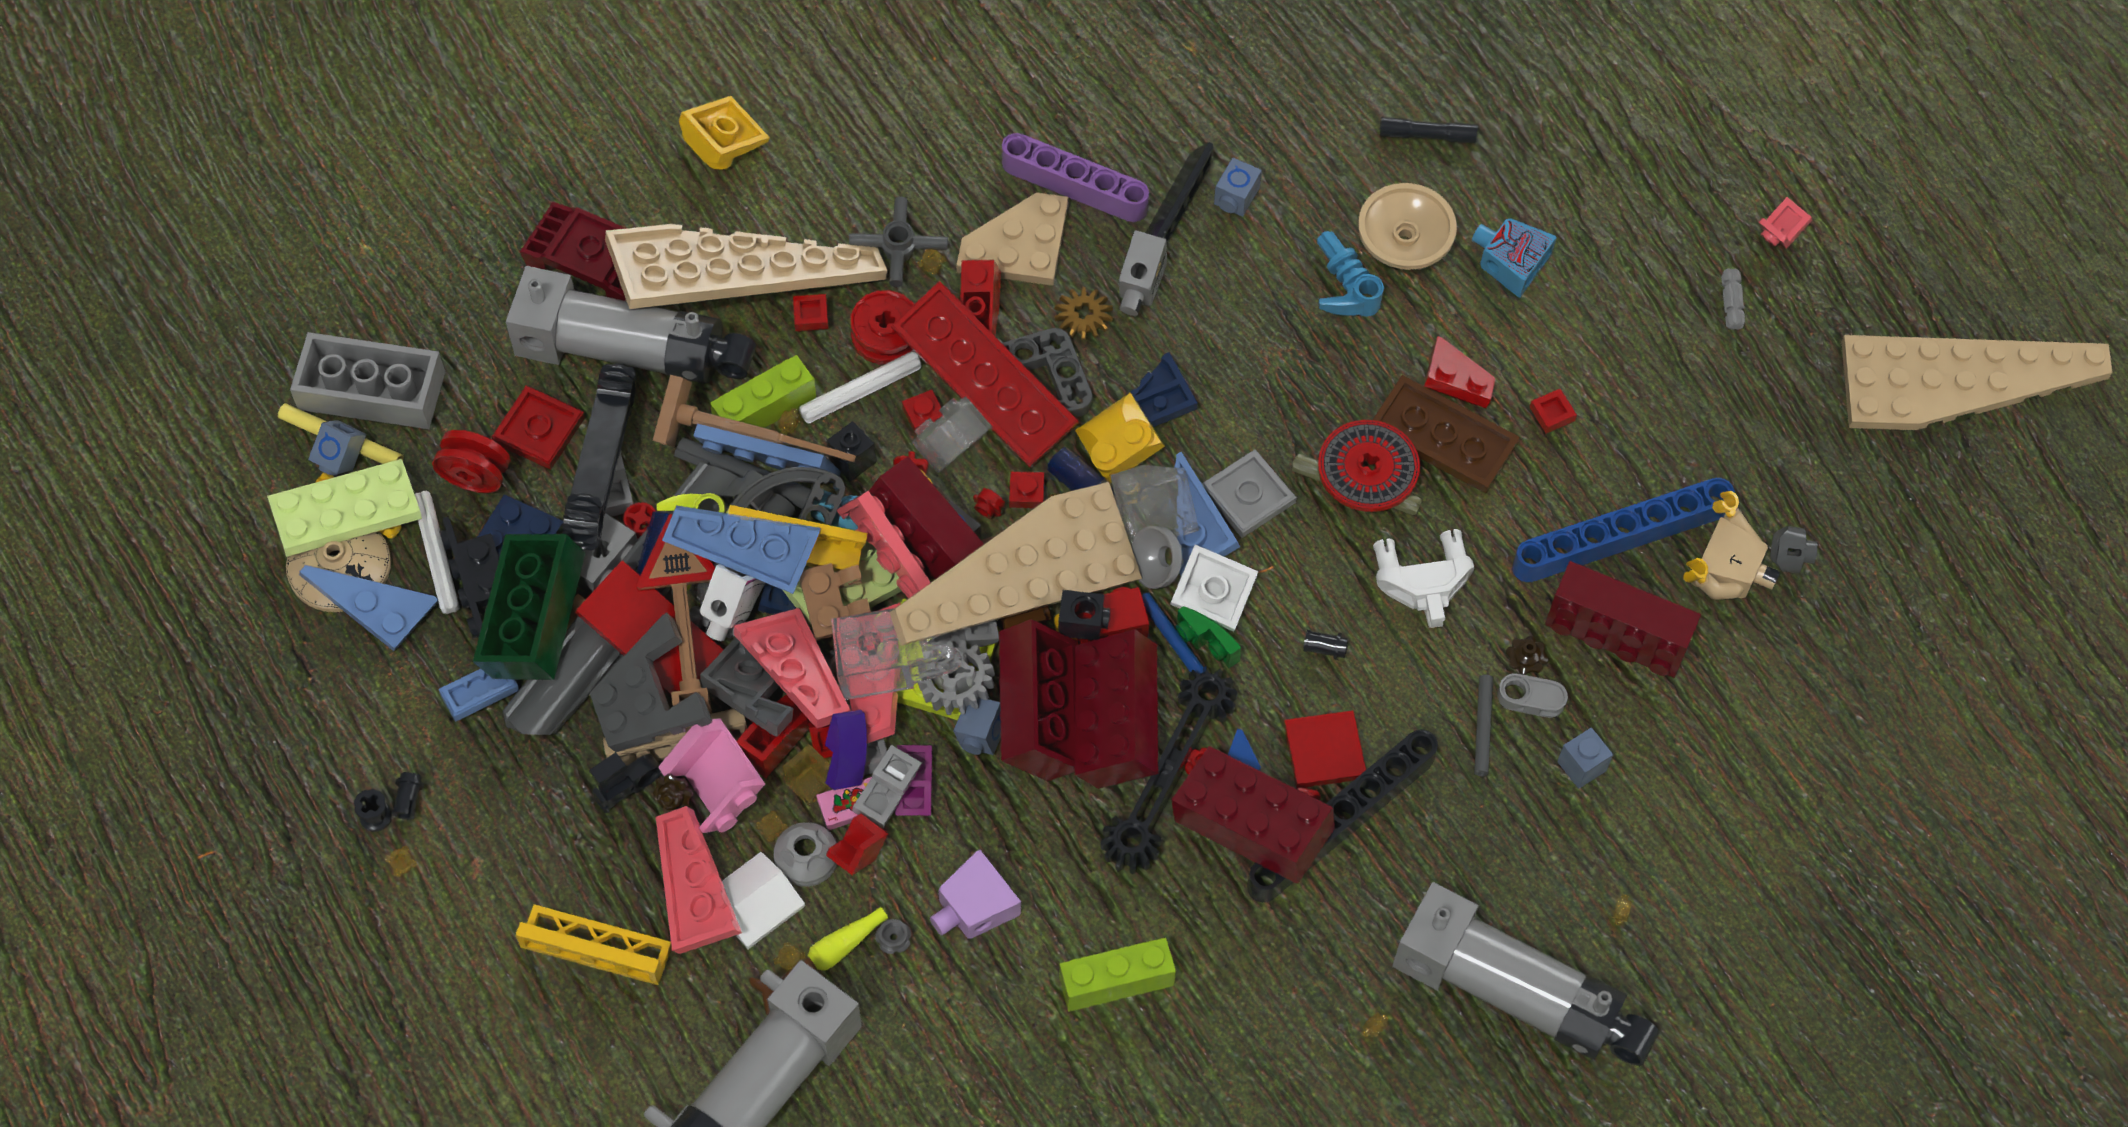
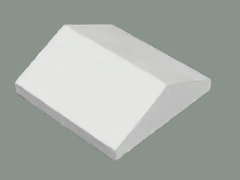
M1194 545L1170 605L1179 609L1184 606L1195 610L1219 626L1234 632L1258 571L1198 545Z
M762 852L722 880L742 931L741 934L736 936L747 949H750L805 907V903L783 872Z

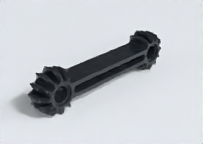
M606 364L601 368L597 393L571 494L565 505L562 534H567L583 551L596 549L602 537L604 516L628 419L634 405L636 372L633 367L626 366L625 364Z
M1205 666L1202 669V675L1192 670L1189 673V680L1183 679L1181 681L1180 690L1182 692L1178 694L1177 700L1179 704L1185 705L1187 708L1158 761V774L1152 775L1148 780L1128 820L1123 821L1115 815L1112 818L1113 826H1105L1103 828L1105 838L1100 841V848L1107 851L1104 856L1107 863L1116 861L1115 869L1117 872L1121 871L1125 865L1129 866V872L1133 875L1136 872V865L1147 870L1150 867L1149 860L1158 859L1159 851L1157 847L1161 846L1162 840L1160 836L1151 834L1185 769V764L1191 751L1196 748L1211 719L1215 718L1223 724L1226 721V713L1232 714L1235 711L1234 701L1237 700L1238 693L1236 689L1232 688L1233 680L1231 677L1222 679L1223 672L1221 669L1215 671L1214 674H1209V669ZM1203 693H1210L1214 695L1216 698L1207 701L1202 699L1199 695ZM1194 718H1199L1183 750H1177L1191 721ZM1156 788H1162L1147 819L1140 822L1139 820ZM1128 838H1133L1137 840L1140 844L1136 847L1129 848L1126 847L1122 843V841Z

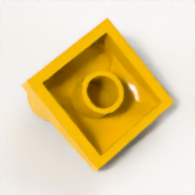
M732 96L683 111L679 119L682 137L685 142L709 167L717 170L729 168L735 157L767 143L770 138Z
M1131 393L1075 430L1089 453L1092 463L1100 471L1105 481L1110 484L1165 447Z

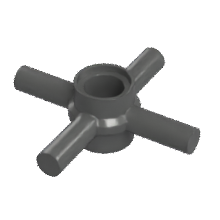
M905 197L895 198L894 218L892 222L885 226L883 234H849L850 245L881 247L886 257L891 260L889 284L893 287L902 286L904 262L912 257L914 249H948V237L916 236L912 227L906 222L908 200ZM902 240L903 242L895 243L894 241Z

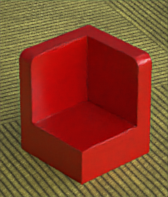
M860 813L852 819L844 838L831 846L826 856L853 876L876 860L888 833Z

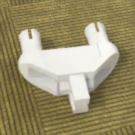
M1458 529L1453 530L1454 537L1451 536L1450 530L1440 535L1446 561L1402 567L1398 563L1393 539H1386L1387 546H1384L1383 539L1373 544L1379 566L1376 575L1378 587L1385 594L1402 604L1418 611L1424 610L1429 628L1443 626V621L1445 620L1443 607H1448L1449 601L1462 588L1474 571L1473 560L1466 556L1462 532Z

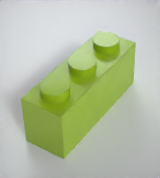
M795 355L710 402L712 415L766 428L798 410L801 405L815 399V380L800 358Z
M1166 938L1070 960L1059 965V980L1068 1012L1174 986L1176 974Z

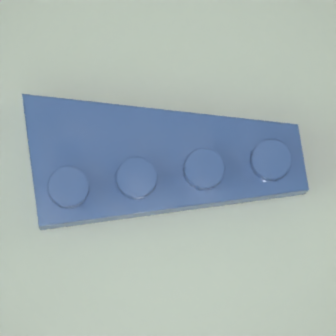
M697 424L694 437L703 444L702 448L715 454H722V451L733 453V456L747 462L757 460L779 470L793 467H810L825 470L837 476H840L841 473L822 454Z
M676 505L662 541L793 594L821 528Z

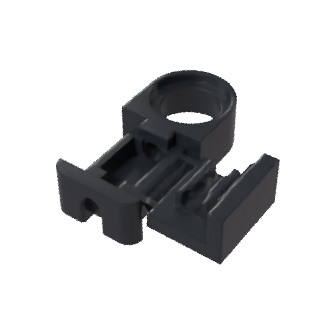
M615 752L589 770L598 784V788L595 787L592 791L595 801L605 814L609 813V809L634 792L636 794L655 782L662 774L658 768L659 763L651 754H646L626 766Z

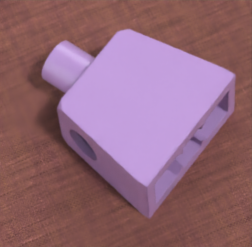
M978 850L939 888V901L944 908L931 916L930 921L940 935H944L958 925L967 938H974L1021 914V901L982 851Z

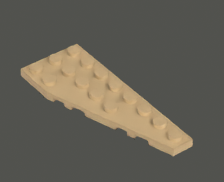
M676 224L608 230L605 235V242L629 309L886 280L887 268L879 249L876 247L838 243V246L833 248L817 246V241L804 239V244L786 242V237L737 231L730 236L713 234V229L700 227V232L682 230V225Z
M1844 335L1841 341L1849 428L1919 430L1926 428L1928 424L1943 421L1945 423L1955 420L1957 416L1975 412V414L2017 404L2023 402L2025 398L2039 395L2043 397L2052 394L2055 390L2071 386L2073 389L2107 380L2112 374L2109 344Z
M1105 482L1049 497L889 612L900 646L1060 603L1063 590L1097 593L1142 579L1110 483Z

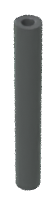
M1490 675L1479 676L1474 774L1477 776H1487L1489 772L1493 677Z

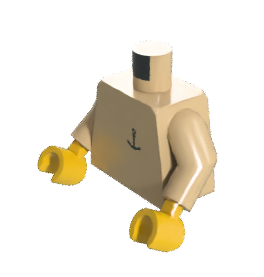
M1733 491L1720 493V497L1723 500L1714 501L1712 508L1716 513H1725L1724 518L1720 517L1702 559L1696 558L1686 562V565L1692 570L1684 573V580L1691 583V585L1699 587L1713 600L1746 598L1753 582L1772 590L1780 571L1761 563L1768 549L1767 544L1762 542V539L1745 519L1739 508H1737L1739 499L1736 493Z

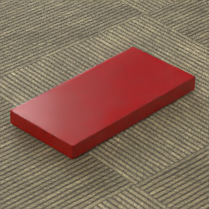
M621 560L574 613L619 653L625 656L662 615L668 613L674 618L675 623L676 617L674 605L656 589L638 590L637 582L640 575ZM691 621L696 676L700 680V674L717 658L723 649ZM679 645L653 661L662 689L670 698H672L671 692L680 691L679 682L682 681Z

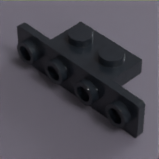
M447 516L442 518L445 530L439 531L445 551L452 549L454 559L448 561L454 580L459 578L462 580L464 587L457 590L463 608L470 607L473 617L468 618L467 622L474 639L480 635L483 621L479 608L488 604L499 556L491 533L458 543L450 518Z

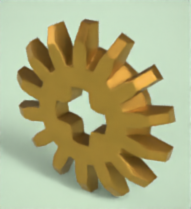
M1086 287L1081 288V296H1078L1073 289L1069 290L1072 299L1064 295L1060 296L1059 300L1065 304H1057L1054 307V310L1062 311V313L1054 316L1055 321L1064 320L1059 329L1064 330L1069 327L1071 329L1069 336L1073 338L1075 333L1078 332L1081 333L1082 340H1086V333L1089 332L1092 333L1094 338L1098 337L1096 330L1098 327L1106 332L1108 327L1103 321L1112 322L1113 320L1112 316L1105 313L1113 311L1112 305H1102L1108 301L1107 296L1095 299L1099 293L1097 289L1090 296H1086ZM1082 306H1088V311L1093 314L1086 315L1085 319L1079 318V313L1075 312V309L1081 310Z

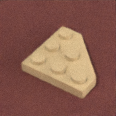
M1035 193L963 237L958 255L957 273H961V260H995L1001 271V279L1054 286L1068 208V197Z

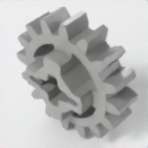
M964 640L961 641L959 647H954L951 641H947V649L943 651L938 646L934 647L936 655L934 657L925 655L923 658L926 666L918 667L920 679L917 682L925 702H931L935 711L944 706L947 715H951L954 708H959L961 715L965 714L966 706L971 705L975 710L978 709L977 699L988 700L989 696L986 689L994 688L992 676L995 675L992 664H990L988 654H981L979 646L976 644L968 649Z

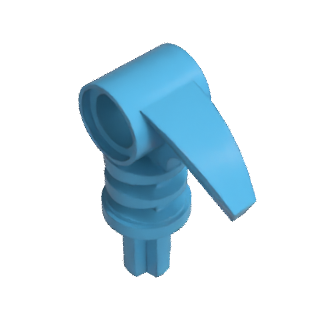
M1323 232L1317 238V244L1329 259L1327 269L1331 274H1337L1336 278L1339 282L1343 283L1342 286L1347 291V294L1339 297L1319 299V309L1344 316L1360 315L1368 317L1376 314L1381 305L1384 290L1383 282L1379 277L1369 274L1366 268H1362L1363 264L1357 259L1358 254L1353 248L1345 249L1334 232ZM1362 294H1370L1372 297H1366Z

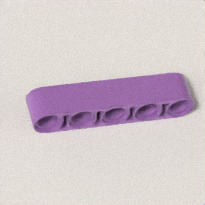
M1010 134L1003 140L1002 165L1007 173L1126 221L1138 222L1147 215L1149 190L1145 183L1023 134Z

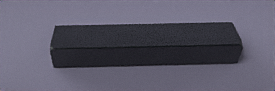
M1208 142L1189 154L1146 231L1147 234L1164 238L1168 244L1212 164L1213 143Z

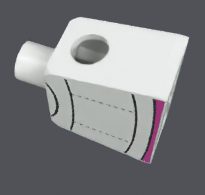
M721 564L716 565L700 609V614L710 619L705 634L712 639L724 641L729 629L733 628L734 625L744 623L748 619L765 582Z

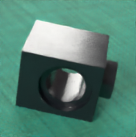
M854 421L827 440L828 448L856 455L854 462L828 456L829 460L849 482L876 463L875 443Z
M1063 590L1058 632L1069 638L1100 639L1101 628L1108 629L1110 608H1104L1105 594ZM1085 612L1093 617L1081 619L1077 615Z

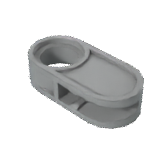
M1509 674L1501 680L1497 691V698L1506 709L1553 718L1563 712L1568 700V693L1565 687L1556 681L1523 674ZM1509 685L1520 686L1524 691V696L1520 699H1512L1506 694L1505 688Z

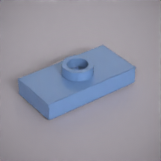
M479 669L438 690L456 722L518 692L519 688L515 679H492L482 669Z

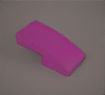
M897 745L899 750L920 761L922 764L896 807L895 816H931L932 745Z

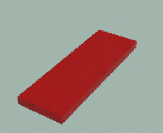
M940 281L891 325L900 338L1029 469L1079 424V421Z

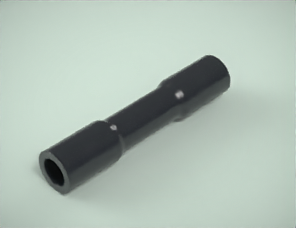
M1381 117L1380 136L1443 139L1448 142L1476 144L1477 124L1432 123Z

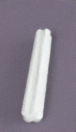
M909 352L799 407L800 414L806 423L814 422L921 368V361L915 352Z
M428 491L415 493L414 495L422 519L418 520L440 609L443 614L457 612L460 605L447 554L439 533L440 527L433 499Z

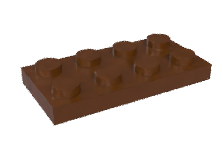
M1404 375L1400 377L1373 418V420L1385 422L1402 431L1414 444L1420 459L1484 493L1488 492L1520 439L1519 436Z

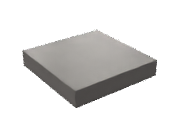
M1256 449L1202 483L1216 508L1241 538L1294 505L1297 498Z

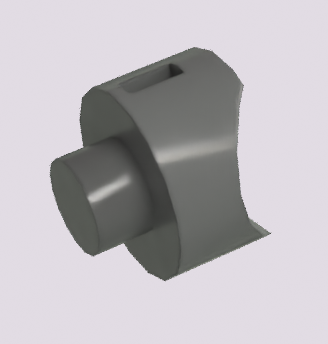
M1786 526L1773 534L1770 558L1782 572L1798 574L1802 569L1803 563H1815L1817 541L1806 540L1805 528Z

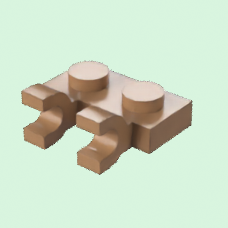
M832 563L803 570L799 581L816 641L848 633L850 630L848 626L849 621L871 616L867 598L843 606L839 588L862 584L858 565L842 569L834 573Z

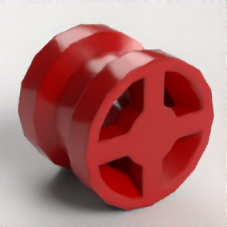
M638 502L626 509L623 521L626 527L636 533L638 540L657 517V512L652 505ZM647 523L648 526L641 529V526Z

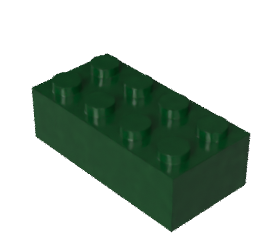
M505 534L473 662L492 679H555L586 554L567 534Z

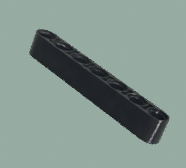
M1423 729L1413 731L1326 803L1333 807V813L1345 811L1352 818L1342 820L1334 814L1335 829L1308 870L1433 765L1438 747L1434 734ZM1412 748H1424L1428 754L1419 755ZM1387 769H1398L1403 775L1392 776L1387 772ZM1372 790L1377 796L1367 798L1360 791ZM1254 863L1250 868L1247 890L1251 898L1264 903L1275 899L1294 882ZM1265 876L1270 878L1273 884L1263 886L1257 883L1255 879Z

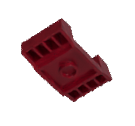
M552 201L550 207L538 225H536L535 230L520 250L526 266L549 271L556 268L604 289L606 297L626 301L605 242V235L608 230L627 228L581 208H570Z

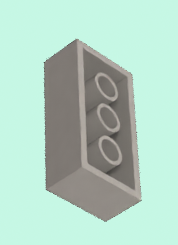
M308 332L290 391L297 408L302 411L429 429L444 379L445 369L439 351Z

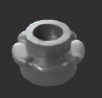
M887 920L876 931V942L880 944V949L887 954L901 953L910 945L911 930L900 920ZM896 935L897 939L891 940L890 936Z

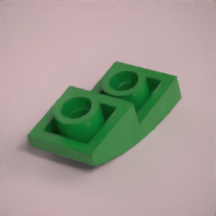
M1184 606L1178 609L1176 629L1185 642L1191 641L1196 649L1207 644L1212 656L1217 661L1222 660L1228 668L1240 662L1241 646L1222 627L1195 610Z

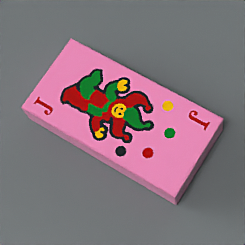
M872 777L862 780L860 786L830 790L816 795L828 831L850 824L852 819L858 815L852 811L853 806Z

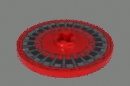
M1357 420L1338 427L1326 438L1319 452L1318 473L1326 491L1339 503L1358 511L1378 512L1393 508L1409 497L1419 478L1420 460L1412 441L1398 428L1376 420ZM1367 461L1370 465L1375 464L1374 470H1370L1368 466L1363 467V462Z

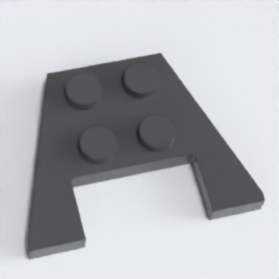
M665 613L590 692L607 745L615 752L655 741V737L671 732L673 735L685 732L686 727L696 724L703 727L713 722L704 698L697 692L669 708L653 664L654 660L683 642L674 618L668 613Z
M737 638L700 674L702 688H707L708 692L774 736L778 737L793 720V708L768 700L778 689L779 685ZM830 650L829 656H823L832 674H834L842 665L841 652Z

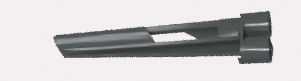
M699 462L673 496L690 493H714L723 499L727 511L730 504L741 491L763 476L756 471L748 470L744 477L740 478L722 468ZM773 488L761 493L747 507L748 509L792 517L796 511L795 507L787 499L772 491ZM708 498L702 501L700 509L719 512V505L715 500ZM661 511L623 558V561L633 570L645 555L654 548L669 514H673L674 511ZM672 587L656 589L674 605ZM577 616L566 631L555 679L527 680L502 711L506 727L520 734H556L589 698L590 692L624 656Z

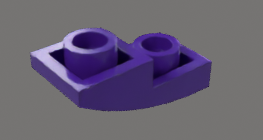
M861 710L833 714L825 746L833 752L825 783L833 790L860 786L863 780L867 751L865 713Z

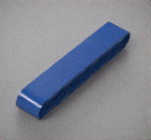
M1712 478L1528 539L1517 548L1512 565L1513 574L1523 582H1534L1564 572L1569 561L1585 565L1717 521L1720 517L1723 518L1725 513L1719 514L1713 510L1712 506L1715 500L1711 497L1714 496L1723 500L1720 497V493L1726 491H1733L1735 493L1734 488L1726 479ZM1680 507H1686L1690 509L1691 512L1683 511L1682 509H1680ZM1648 517H1655L1660 522H1653ZM1617 527L1626 528L1629 532H1621ZM1586 538H1594L1599 543H1592L1588 541ZM1554 548H1563L1567 553H1559ZM1530 558L1534 560L1536 564H1529L1525 562L1523 559Z

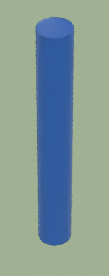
M1150 593L1143 594L1142 599L1146 613L1189 672L1194 670L1202 675L1204 667Z

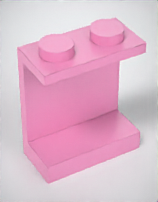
M721 718L712 719V723L700 727L698 724L693 725L658 767L664 777L668 773L674 777L685 775L711 814L699 827L702 833L713 831L725 832L737 823L736 818L756 801V794L765 785Z

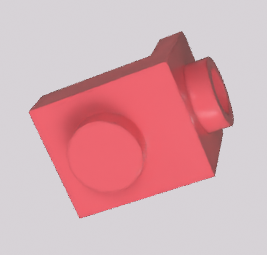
M1786 197L1767 219L1762 218L1759 221L1760 227L1763 230L1760 235L1774 247L1779 243L1787 249L1813 219L1797 204Z

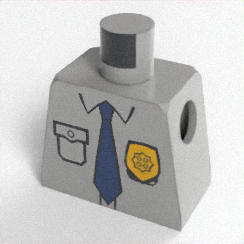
M1134 231L1119 278V294L1123 298L1119 309L1123 313L1137 316L1142 304L1146 306L1152 305L1167 265L1166 239Z

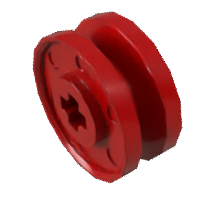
M878 290L861 298L855 304L851 313V342L856 352L865 360L878 365H885L909 352H914L891 327L914 303L904 294L892 290Z
M466 430L445 432L439 444L441 450L437 451L432 461L434 471L444 480L464 490L476 493H493L498 491L503 481L502 473L507 470L511 461L509 453L492 439L478 433Z

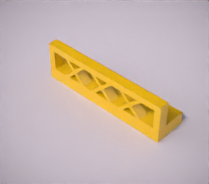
M730 505L726 512L728 514L821 528L805 566L817 567L832 563L834 572H839L842 569L855 565L859 566L861 550L866 544L868 534Z
M535 904L527 923L520 922L516 932L520 948L659 985L672 948L671 942ZM539 917L554 920L559 930L553 931L536 926ZM560 922L565 923V924H569V925H567V926H565V927H562V925H561ZM578 928H584L589 930L593 939L589 941L567 934ZM595 932L602 933V935L597 937ZM617 937L623 939L628 949L622 950L601 943ZM629 941L635 942V943H638V944H636V945H634V946H631V944H630ZM648 946L661 949L658 959L640 955L636 952Z

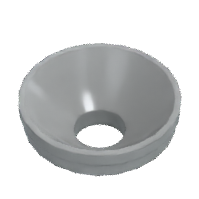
M1159 526L1142 528L1135 536L1131 546L1142 577L1138 581L1150 589L1166 587L1175 581L1183 565L1182 546L1168 528ZM1168 547L1172 553V563L1170 566L1165 560V551Z
M811 822L797 823L788 827L778 837L774 847V863L791 884L802 887L818 885L827 880L837 867V864L826 856L828 849L836 844L833 835L819 824ZM801 839H810L815 843L816 848L810 855L801 856L795 852L794 846Z

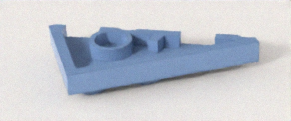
M1179 452L1176 454L1177 459L1174 469L1177 480L1176 520L1179 526L1177 539L1182 546V557L1184 560L1179 572L1182 575L1194 545L1224 557L1238 549L1240 545L1183 453Z
M305 565L299 571V575L393 651L401 645L438 603V598L433 595Z

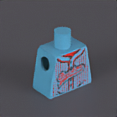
M1510 218L1504 221L1497 232L1480 224L1472 237V241L1485 248L1480 263L1482 269L1516 296L1521 297L1552 255L1557 237Z

